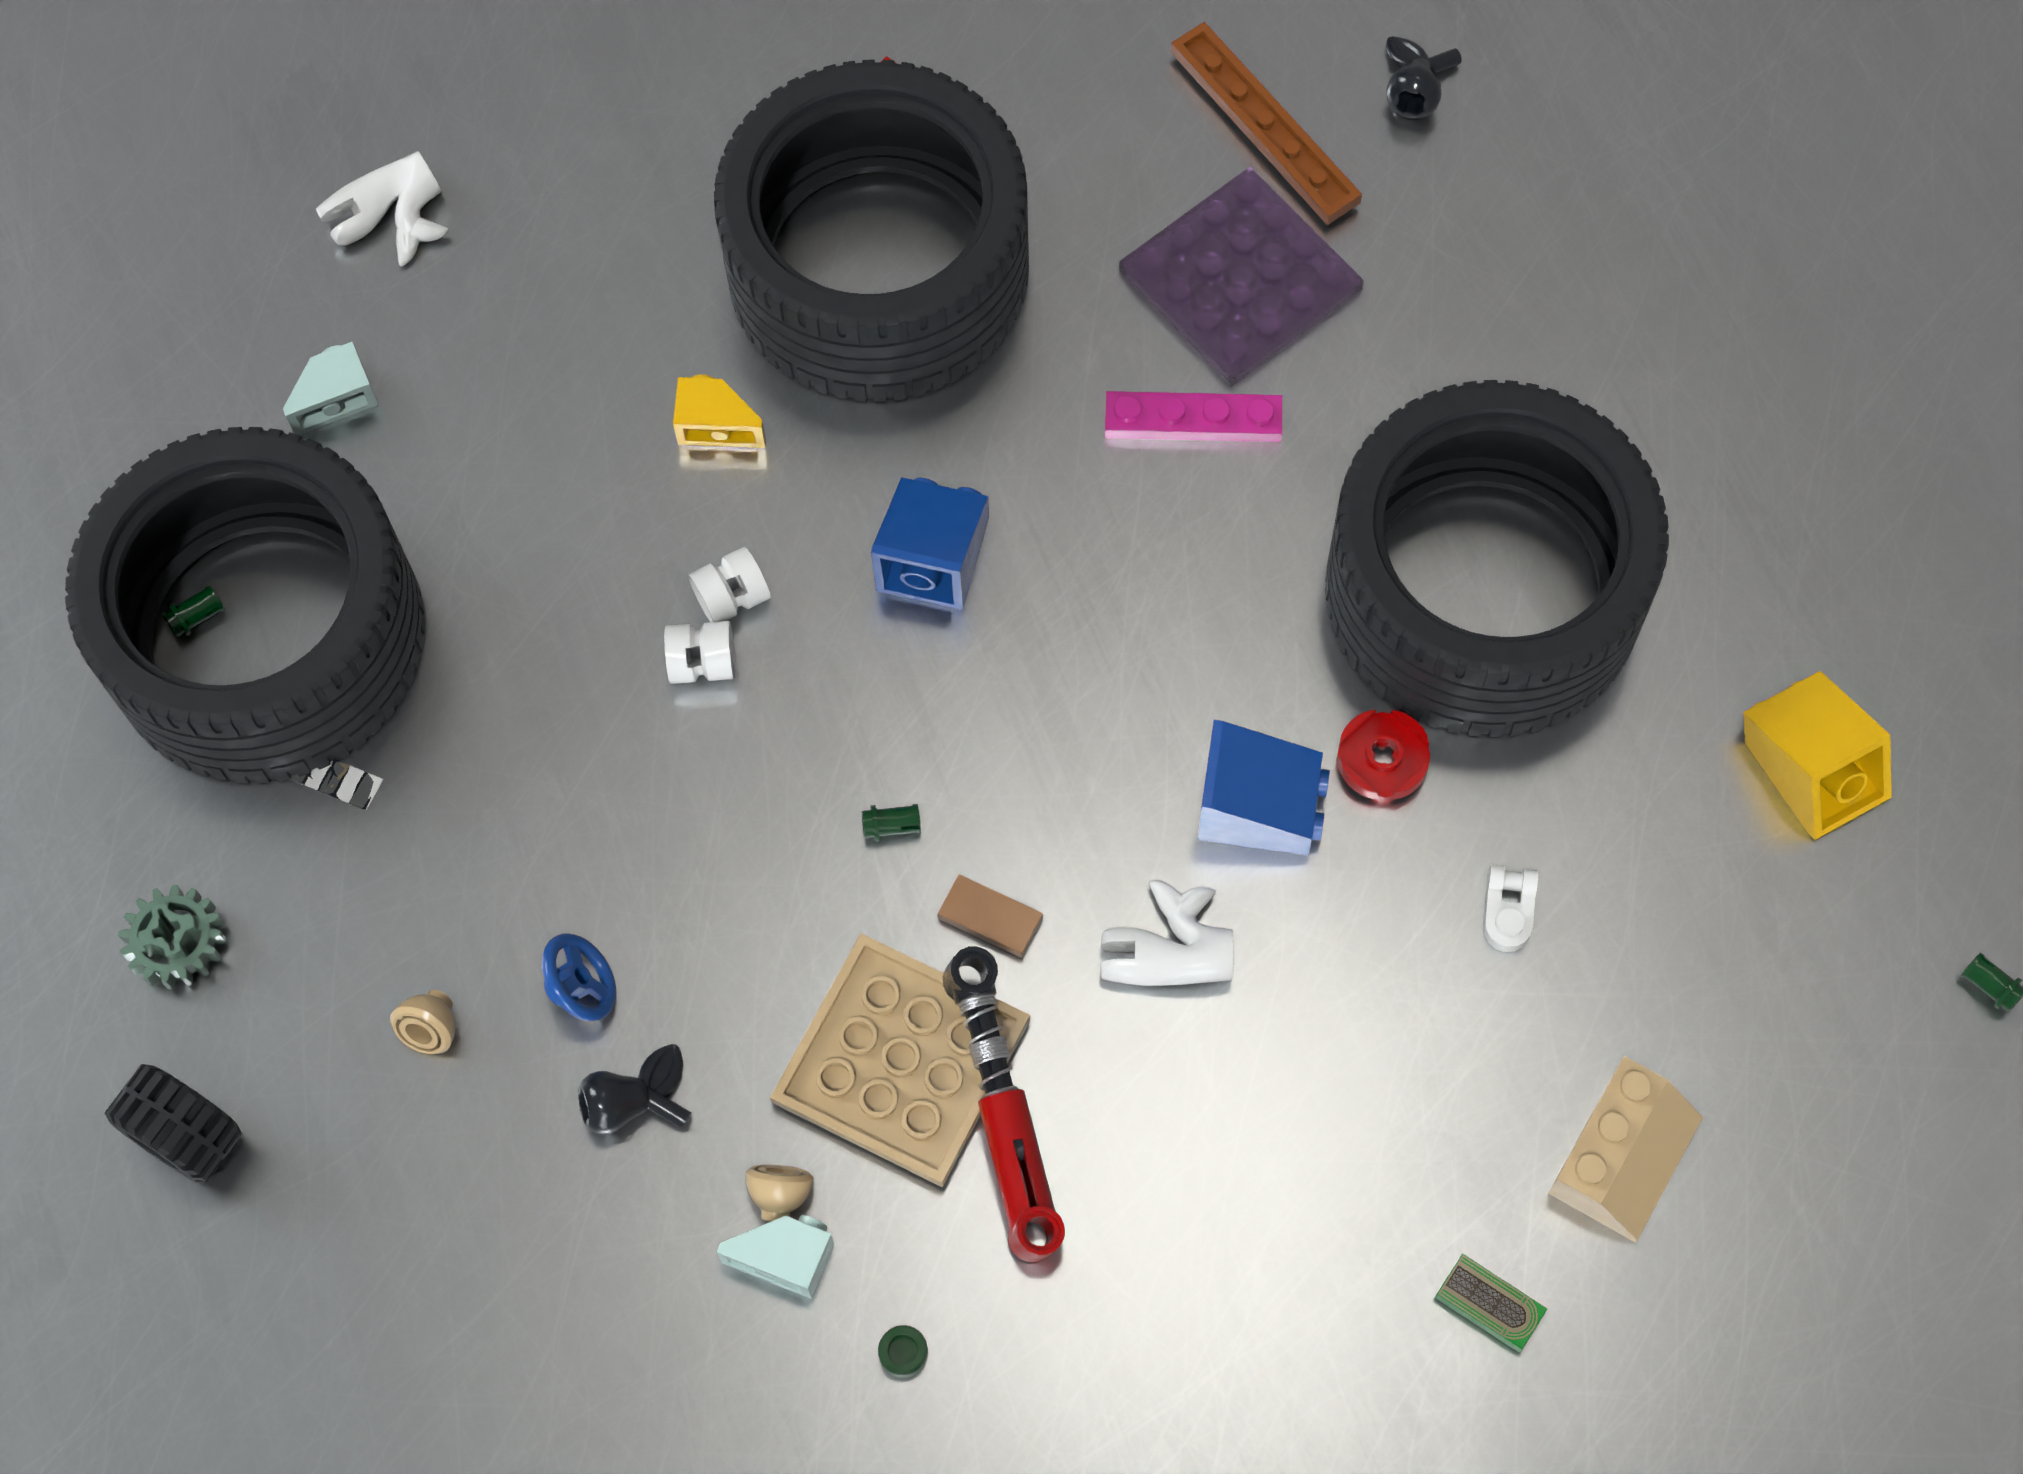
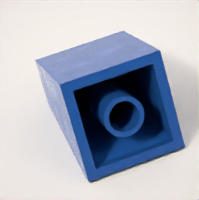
M901 477L871 550L876 591L963 610L989 520V497L969 487L954 489L940 486L927 478H915L912 480Z
M1214 720L1201 806L1198 840L1309 856L1312 840L1321 841L1324 813L1316 812L1317 797L1326 798L1330 770L1321 769L1323 753L1235 724Z

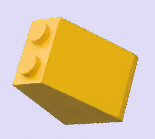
M1821 671L1804 680L1793 683L1789 688L1765 701L1756 703L1750 709L1743 712L1746 746L1804 829L1814 840L1892 798L1891 735Z

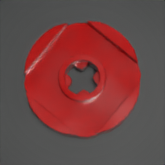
M1376 710L1365 711L1353 718L1344 728L1340 738L1336 763L1343 779L1355 792L1366 798H1371L1376 803L1388 804L1394 801V799L1403 798L1411 794L1421 785L1429 768L1430 744L1423 727L1411 716L1396 710H1391L1390 713H1375ZM1375 747L1381 750H1385L1387 747L1394 750L1391 757L1393 762L1389 764L1377 762L1375 760L1376 754L1372 749Z

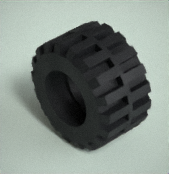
M141 1064L105 1111L109 1123L123 1135L175 1171L195 1182L207 1183L242 1135L237 1123L224 1111L174 1076L152 1065Z

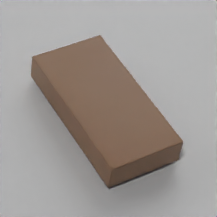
M958 874L938 912V919L1023 958L1043 919V913Z

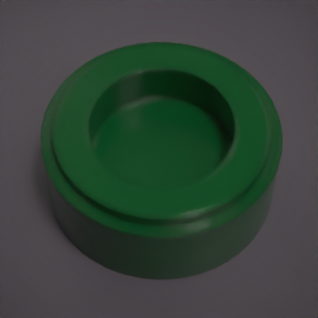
M900 1325L889 1329L882 1336L878 1345V1356L882 1367L890 1375L897 1378H909L918 1374L925 1367L928 1360V1346L926 1339L919 1330L911 1326Z

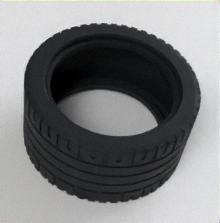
M875 59L862 60V63L848 61L843 62V65L840 66L835 64L825 66L823 70L818 72L815 69L805 73V77L800 79L796 77L788 81L787 86L778 87L770 93L771 96L768 99L765 97L756 104V109L754 111L750 110L743 118V124H739L732 133L733 139L728 140L725 146V156L720 158L719 172L715 177L714 212L733 307L741 327L745 329L746 336L751 343H755L757 351L763 357H768V362L776 369H782L784 375L792 380L798 379L799 384L808 388L815 387L818 392L827 395L833 393L838 398L848 399V397H854L857 401H867V399L887 401V398L901 400L906 399V396L912 394L914 397L926 394V391L930 389L932 391L943 388L947 382L952 384L961 379L962 374L965 372L969 374L978 367L977 364L992 355V350H996L1004 341V335L1009 334L1014 326V320L1019 316L1021 304L1024 303L1026 287L1028 286L1029 244L1025 165L1022 162V154L1019 147L1016 146V140L1012 132L1007 130V124L1003 118L996 115V110L988 102L984 103L983 97L974 90L970 92L967 85L958 80L952 81L951 76L942 72L937 74L931 68L924 66L918 68L912 63L902 62L901 64H896L894 60L875 62ZM870 172L900 173L926 180L945 190L958 200L977 225L973 236L963 251L942 271L909 288L880 294L849 293L822 286L794 270L774 248L776 237L791 212L805 198L831 182L856 174Z
M1484 380L1483 383L1469 381L1463 382L1462 386H1457L1456 384L1445 386L1439 392L1433 390L1424 394L1420 400L1418 398L1411 400L1405 404V408H1398L1391 413L1387 421L1383 420L1375 428L1374 434L1368 435L1362 443V448L1356 452L1352 459V464L1347 470L1344 484L1341 488L1327 562L1325 594L1328 601L1327 611L1329 619L1332 620L1331 627L1335 637H1339L1338 645L1343 654L1348 655V662L1354 671H1359L1360 678L1367 686H1372L1374 693L1380 698L1389 700L1391 702L1390 705L1398 711L1404 710L1415 720L1420 721L1422 719L1427 721V725L1437 729L1441 726L1447 728L1448 732L1460 734V731L1468 732L1467 735L1480 737L1481 734H1488V737H1502V734L1506 733L1509 736L1521 735L1526 730H1529L1530 733L1542 730L1543 726L1547 724L1548 726H1553L1562 722L1564 717H1572L1579 713L1581 707L1586 708L1594 702L1597 695H1602L1609 687L1611 681L1616 679L1631 654L1661 583L1668 556L1666 552L1669 547V535L1667 534L1669 524L1668 516L1664 514L1666 510L1664 498L1662 495H1659L1661 489L1657 479L1651 475L1652 469L1647 460H1642L1641 451L1634 443L1630 444L1628 441L1629 437L1620 428L1617 430L1613 427L1614 423L1605 415L1601 417L1596 414V409L1588 404L1583 406L1578 403V399L1568 394L1565 397L1560 395L1557 390L1548 387L1544 390L1539 388L1537 384L1526 383V385L1518 384V381L1505 380V383H1498V380ZM1468 486H1487L1512 490L1527 495L1548 506L1575 530L1588 550L1597 577L1598 598L1572 620L1541 633L1519 637H1499L1474 633L1442 620L1427 610L1409 593L1392 566L1384 536L1404 512L1418 502L1437 493Z
M229 427L228 431L215 429L207 431L205 435L197 433L187 436V440L182 442L176 440L167 444L168 448L162 451L160 449L148 454L149 458L144 461L140 459L130 467L131 471L127 474L123 472L114 481L115 485L112 488L108 487L100 496L102 500L98 504L95 503L89 511L88 515L90 517L87 521H83L78 531L80 534L79 539L76 538L71 549L73 557L69 558L67 565L69 576L65 578V591L68 594L65 597L66 610L69 613L67 618L70 629L73 631L72 636L76 646L81 651L80 653L87 665L135 730L153 749L159 751L162 756L171 762L175 761L178 766L189 771L194 769L196 774L205 777L212 775L216 780L228 782L230 779H234L236 783H250V780H255L257 783H269L271 779L283 781L291 779L293 775H298L299 777L311 773L312 769L317 767L319 770L331 765V761L335 759L339 761L348 756V751L353 748L357 750L366 743L365 739L369 735L374 736L382 728L381 724L384 720L387 722L395 713V706L400 705L405 698V690L411 687L415 678L413 672L419 667L421 660L419 652L423 651L424 645L422 633L425 632V619L423 617L425 612L418 582L384 507L372 486L368 484L365 477L359 471H355L354 466L345 458L340 459L338 453L328 447L323 448L321 443L312 439L304 440L302 435L292 432L285 434L283 430L269 428L266 431L263 427H249L248 430H243L242 427ZM282 531L305 534L320 539L349 557L350 577L348 590L336 620L316 646L285 669L251 682L231 685H208L175 677L155 666L152 648L153 631L159 608L167 592L189 565L216 546L248 534Z

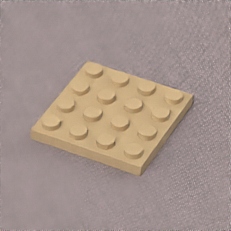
M860 933L770 1096L771 1102L943 1188L981 1115L978 1101L985 1095V1091L979 1089V1085L982 1082L980 1071L974 1068L971 1050H969L970 1047L968 1046L972 1040L970 1031L963 1027L966 1016L960 1014L961 1011H959L958 1005L947 995L943 987L942 976L944 973ZM996 998V1006L998 1007L994 1010L997 1025L1003 1026L999 1033L1000 1036L1006 1037L1005 1040L1007 1041L1006 1044L1010 1057L1006 1059L1008 1064L1030 1022V1014Z

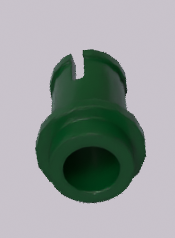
M208 585L204 590L179 605L174 606L172 603L168 605L169 610L163 613L162 616L176 637L183 633L189 636L191 635L190 629L215 614L224 611L225 608L222 606L223 604L217 594Z
M918 804L885 809H876V805H870V810L862 811L864 838H873L874 842H879V837L911 833L921 834Z
M1979 953L1961 975L1996 1002L1994 1005L1996 1009L2003 1007L2006 1011L2010 1012L2023 997V986L2020 985L2022 980L2019 977L2016 980L2012 979L1985 958V955Z

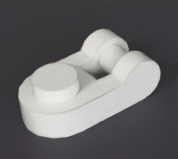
M1490 865L1483 930L1487 942L1496 950L1515 952L1523 948L1528 942L1533 929L1538 870L1523 869L1522 873L1505 871V866ZM1502 891L1519 892V903L1502 901Z

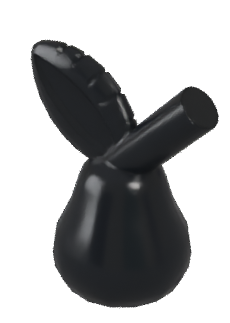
M1391 36L1386 41L1387 52L1391 59L1402 68L1395 72L1389 80L1386 89L1387 101L1393 111L1399 116L1407 119L1427 117L1437 109L1442 97L1441 83L1436 73L1461 64V54L1458 49L1454 48L1428 58L1426 52L1417 43L1405 38Z
M670 1044L654 1051L642 1064L638 1078L608 1071L590 1073L582 1080L578 1089L579 1107L584 1124L594 1133L600 1135L610 1134L649 1109L682 1129L692 1112L665 1097L677 1086L682 1076L683 1057L680 1048L676 1044Z

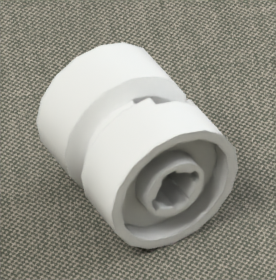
M745 546L722 557L721 566L716 567L710 563L687 575L691 588L709 622L726 621L737 615L739 606L750 609L771 598L767 583L756 561ZM734 577L739 588L732 592L726 580Z
M730 621L704 623L700 630H696L692 624L665 626V658L670 684L696 682L700 675H704L708 681L735 679L734 643ZM700 646L701 659L691 658V647Z

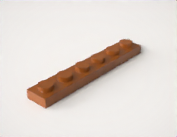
M1205 21L1171 42V53L1326 225H1329L1361 203L1362 193Z

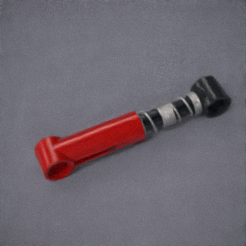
M968 946L961 949L945 968L942 976L943 987L947 995L960 1008V1014L966 1016L963 1027L970 1031L972 1040L968 1044L969 1050H971L974 1068L980 1071L982 1082L979 1085V1089L985 1091V1095L978 1101V1106L1009 1224L1008 1245L1012 1253L1019 1259L1026 1262H1039L1055 1252L1063 1243L1065 1225L1061 1216L1054 1208L1025 1091L1018 1089L1017 1086H1013L1009 1071L1013 1070V1067H1008L1006 1060L1010 1057L1006 1044L1007 1041L1005 1040L1006 1037L1000 1036L999 1030L1003 1026L997 1025L994 1010L998 1007L996 1006V998H994L997 994L994 983L998 975V965L994 956L986 949L978 946ZM962 966L974 968L980 975L981 983L977 985L966 983L960 976L959 968ZM1027 1223L1039 1224L1045 1230L1047 1240L1044 1246H1037L1028 1240L1026 1236Z

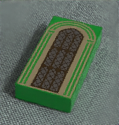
M1463 1253L1435 1296L1436 1299L1519 1353L1547 1311L1546 1307Z

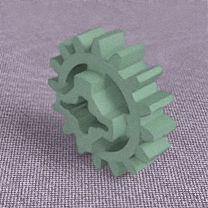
M172 885L169 896H164L158 888H155L152 895L153 901L147 903L141 898L136 900L137 906L140 908L137 915L125 913L124 918L131 925V928L121 930L118 933L122 941L128 944L120 949V953L127 961H131L128 967L136 976L143 974V979L151 986H154L160 978L167 989H173L176 978H181L187 986H190L193 979L192 973L195 971L204 976L209 974L208 968L205 965L208 959L213 961L221 959L220 954L214 949V945L226 943L224 934L220 930H216L225 924L219 913H213L216 907L208 897L201 900L202 896L194 888H191L185 896L178 885ZM175 910H184L189 913L180 915L175 913ZM171 925H172V926L175 928V930H176L175 932H173L174 940H172V937H171V934H172ZM171 941H173L174 949L169 944ZM150 958H153L155 961L164 958L169 960L170 964L156 963L151 961Z

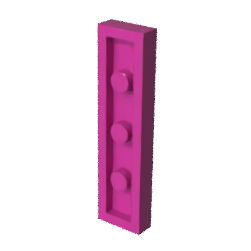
M1106 391L1105 438L1281 442L1282 395Z

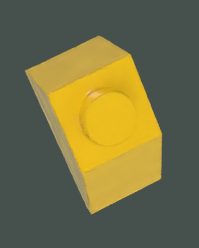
M703 374L692 377H678L673 427L678 445L766 448V436L762 419L723 379Z

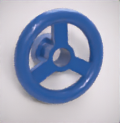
M564 933L553 937L545 946L542 955V972L547 996L555 1005L562 1007L567 1013L577 1019L594 1022L605 1018L612 1011L616 1000L615 979L605 957L591 942L581 936ZM564 948L567 963L557 968L556 959L558 952ZM581 954L591 962L599 976L600 982L594 979L589 970L584 966ZM590 994L599 1000L600 1003L595 1007H587L577 1001Z

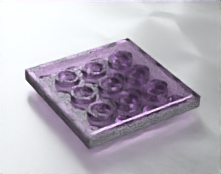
M1248 167L1119 261V271L1231 387L1361 291L1364 280L1251 167Z

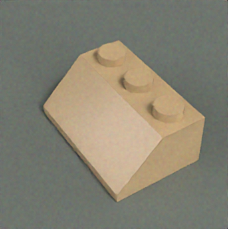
M1624 1056L1548 1194L1636 1243L1703 1117L1669 1080Z

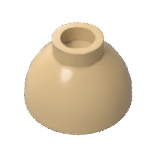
M430 990L426 995L420 994L407 998L391 1013V1026L396 1036L411 1049L425 1054L443 1053L450 1048L455 1035V1018L451 1011L453 1002L448 995L439 990Z
M755 1165L745 1172L747 1191L752 1201L761 1209V1219L767 1221H774L783 1216L790 1217V1213L801 1206L808 1197L814 1179L804 1169L783 1165Z

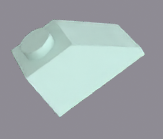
M353 342L342 346H331L321 354L310 357L283 407L285 416L295 434L302 435L378 406Z
M801 1215L799 1220L783 1216L720 1243L717 1255L721 1263L812 1299L833 1250L834 1241L831 1233L826 1232L828 1226L815 1218Z

